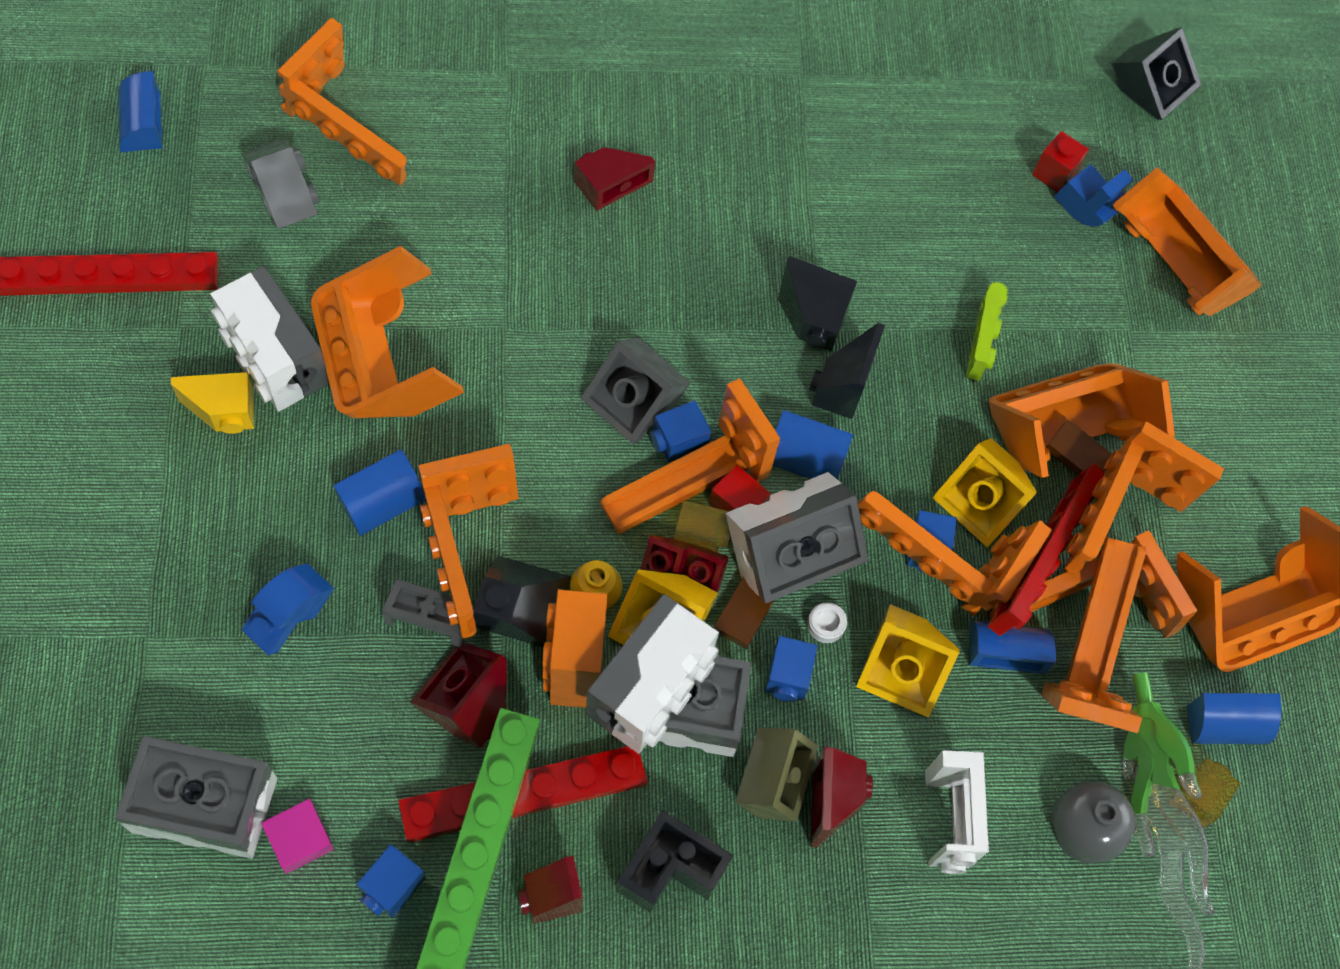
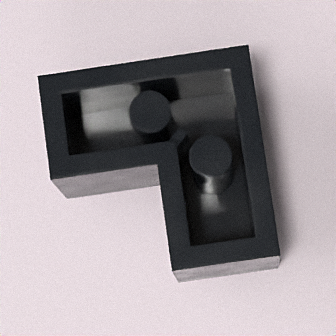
M662 810L617 881L616 891L649 913L656 906L672 878L708 900L734 855Z

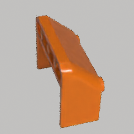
M1158 167L1112 204L1117 211L1128 219L1123 224L1135 238L1142 235L1147 239L1188 288L1187 291L1191 297L1186 301L1199 316L1203 313L1212 316L1250 295L1262 286L1256 275L1192 199Z
M402 246L320 286L312 296L311 309L334 405L339 412L350 418L413 417L464 393L463 386L434 367L400 383L397 381L384 325L394 321L402 313L404 308L402 289L432 275L431 269Z
M1107 363L1095 365L1004 392L989 399L991 416L1009 454L1020 463L1023 470L1029 471L1041 478L1049 476L1047 461L1051 459L1050 450L1046 448V445L1068 419L1090 437L1109 433L1119 436L1120 440L1126 441L1130 436H1134L1140 431L1146 421L1168 435L1175 437L1168 380L1120 364Z
M1308 506L1301 507L1300 540L1286 545L1278 552L1275 560V575L1222 595L1221 578L1185 552L1177 553V577L1197 609V612L1188 623L1212 664L1223 672H1232L1327 635L1339 628V525Z

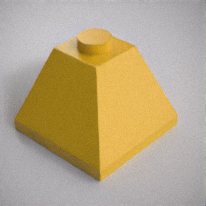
M989 438L977 444L932 498L953 517H956L958 522L988 548L1035 496L1037 491L1020 463L996 441Z
M638 570L608 637L624 645L663 594L705 622L718 593L685 575Z
M890 604L874 639L856 687L929 718L960 649L927 619Z

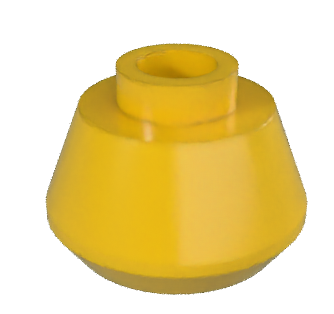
M595 560L584 563L575 570L571 577L570 591L607 594L606 609L613 606L622 593L623 584L619 572L612 565L603 561Z

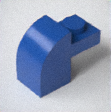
M1091 164L1071 179L1054 197L1074 219L1084 225L1097 227L1119 212L1112 204L1125 194L1124 189L1134 179L1124 169L1107 183Z
M308 563L291 567L275 576L254 597L251 603L256 608L241 630L267 655L278 653L296 624L315 618L335 588Z

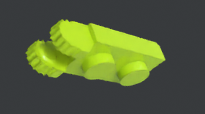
M995 281V283L989 284L986 294L980 303L966 371L967 378L979 381L985 368L991 369L994 364L997 349L991 348L992 340H997L1002 319L998 318L1008 298V289L1006 288L1007 286H1004V283L1001 284Z

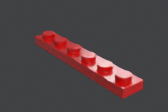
M217 252L0 257V296L218 290L219 258Z
M1095 463L1072 479L1046 524L1052 529L1009 601L1005 603L1002 601L991 619L988 627L998 636L1003 635L1013 627L1016 630L1020 629L1030 619L1032 611L1029 609L1031 604L1036 602L1047 588V585L1044 584L1045 579L1060 565L1059 554L1068 547L1074 537L1072 534L1073 529L1080 525L1079 521L1086 506L1095 499L1092 496V492L1105 474Z
M629 746L528 769L512 818L647 786V779L641 755ZM476 782L400 799L399 806L407 843L461 831Z

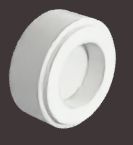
M828 602L815 606L807 620L809 633L814 639L822 643L837 641L842 637L847 627L845 612L838 605Z

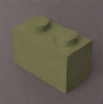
M758 727L735 803L759 819L797 822L818 745L796 729Z

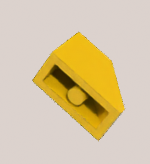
M248 372L171 377V386L178 401L216 432L222 431L228 434H236L246 429H254V388Z

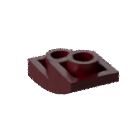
M651 535L649 536L640 570L685 575L718 593L729 557L690 543Z

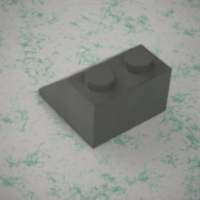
M639 337L616 343L581 399L632 444H636L654 428L656 415L672 410L691 382Z

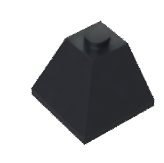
M1182 27L1133 45L1112 62L1121 91L1156 120L1164 119L1201 86Z
M789 256L778 301L799 340L805 341L813 348L826 349L832 352L845 320L857 281Z
M878 322L827 358L823 372L815 370L809 387L810 391L815 392L812 406L850 419L853 418L885 324Z
M497 556L484 576L473 607L476 628L544 647L545 642H547L548 604H557L558 590H568L571 576Z

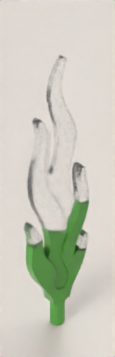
M1138 673L1132 676L1138 703L1137 706L1133 707V711L1142 717L1138 733L1128 731L1123 751V775L1127 779H1135L1131 796V806L1134 809L1136 819L1135 833L1143 856L1154 857L1155 845L1149 827L1150 821L1156 834L1160 852L1161 897L1167 910L1187 940L1190 954L1189 969H1202L1205 955L1204 938L1185 893L1183 864L1186 856L1189 863V879L1194 902L1202 914L1212 916L1214 910L1207 892L1208 844L1198 816L1178 786L1173 772V763L1181 785L1188 795L1192 798L1200 799L1202 793L1197 783L1192 751L1187 740L1176 725L1165 715L1160 704L1154 702L1148 673Z

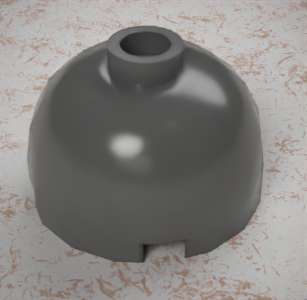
M1085 781L1068 788L1054 803L1050 817L1051 826L1054 824V831L1057 835L1056 841L1059 847L1071 858L1085 864L1107 862L1121 855L1132 842L1136 829L1135 812L1128 798L1115 786L1102 781Z

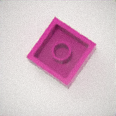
M310 798L261 823L281 868L286 874L334 850Z

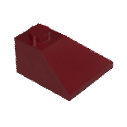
M461 642V646H455L410 703L458 739L481 748L491 738L500 708L506 709L507 660L501 654Z
M824 747L812 767L810 847H819L861 809L866 799H871L873 777L867 774V761L833 747Z

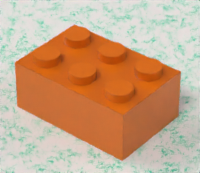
M558 590L557 604H548L547 642L544 644L543 691L550 692V705L587 707V691L601 675L607 594Z

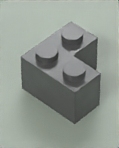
M282 139L241 153L252 182L259 190L271 222L277 229L318 215L315 204L319 203V198L313 184H306L302 171L307 168L299 149L295 150L293 145L290 146Z

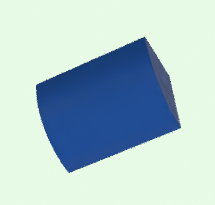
M153 71L130 75L118 87L120 152L163 148L161 94Z
M783 410L776 429L780 442L772 466L809 479L827 472L838 479L854 434Z
M402 449L333 485L338 502L359 536L426 500L423 487Z
M977 620L970 622L969 666L1046 674L1056 663L1055 640L1050 629L1023 626L1016 630L1013 627L1003 635L998 636L988 627L990 622Z
M1203 693L1186 706L1192 744H1269L1275 739L1281 721V696L1277 693Z

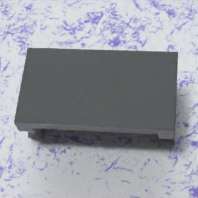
M396 579L382 609L384 624L393 626L395 619L451 636V645L461 646L462 636L459 624L450 625L445 602L452 601L451 595Z

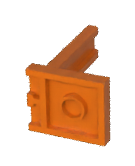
M331 17L277 70L278 75L284 81L279 86V93L285 98V102L281 105V110L291 117L296 114L304 121L309 120L320 129L325 137L330 140H337L347 148L353 157L358 160H365L375 168L381 177L386 180L391 179L401 186L406 180V156L319 95L323 86L331 78L335 79L340 75L345 64L343 56V26Z
M740 378L726 386L718 424L724 436L601 499L600 505L619 535L718 484L736 465L740 466L743 470L747 469L757 482L769 477L780 437Z
M1146 421L1140 431L1134 436H1130L1124 442L1120 450L1116 449L1105 463L1104 469L1108 470V473L1095 486L1092 496L1096 499L1093 504L1087 507L1080 518L1079 523L1083 525L1081 532L1075 534L1066 549L1070 556L1064 569L1077 574L1083 569L1086 561H1092L1098 556L1130 482L1158 498L1167 506L1182 512L1220 480L1224 468Z
M510 444L418 465L426 504L420 505L425 528L433 526L435 535L428 537L433 560L439 558L442 560L443 568L436 569L442 592L450 591L452 601L445 602L450 625L459 624L462 639L471 637L476 633V624L448 516L465 515L473 510L489 506H502L510 501L519 499L514 455Z
M872 491L857 501L862 525L879 532L888 539L890 546L894 550L907 554L919 564V568L925 574L938 578L947 585L953 596L964 601L961 607L972 616H975L981 607L985 610L994 608L998 598L1004 603L1009 601L1052 530L1039 520L1027 527L1020 526L1009 536L1002 535L991 549V553L994 555L990 562L984 564L977 571L878 492Z
M1148 530L1135 536L1131 544L1146 547V554L1134 595L1141 597L1148 609L1146 613L1152 627L1155 630H1160L1164 638H1168L1178 633L1197 612V609ZM1101 551L1097 556L1098 558L1085 563L1083 569L1077 574L1063 569V574L1051 578V576L1047 577L1044 581V584L1047 585L1045 592L1036 602L1031 604L1029 609L1034 612L1092 586ZM999 598L990 613L991 619L1002 602Z
M1109 537L1105 538L1066 680H1061L1060 684L1045 680L1041 696L1058 712L1135 733L1139 732L1142 717L1131 709V703L1123 701L1122 696L1107 692L1145 558L1146 547Z

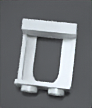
M943 750L925 770L927 787L951 788L954 844H946L929 860V867H941V872L945 874H962L966 872V868L975 865L979 859L989 852L984 752Z

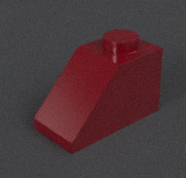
M603 147L593 153L588 152L575 161L574 182L594 209L598 211L653 182L655 160L652 156Z
M574 855L564 857L523 875L525 888L517 889L522 915L531 913L533 924L582 912L583 894Z

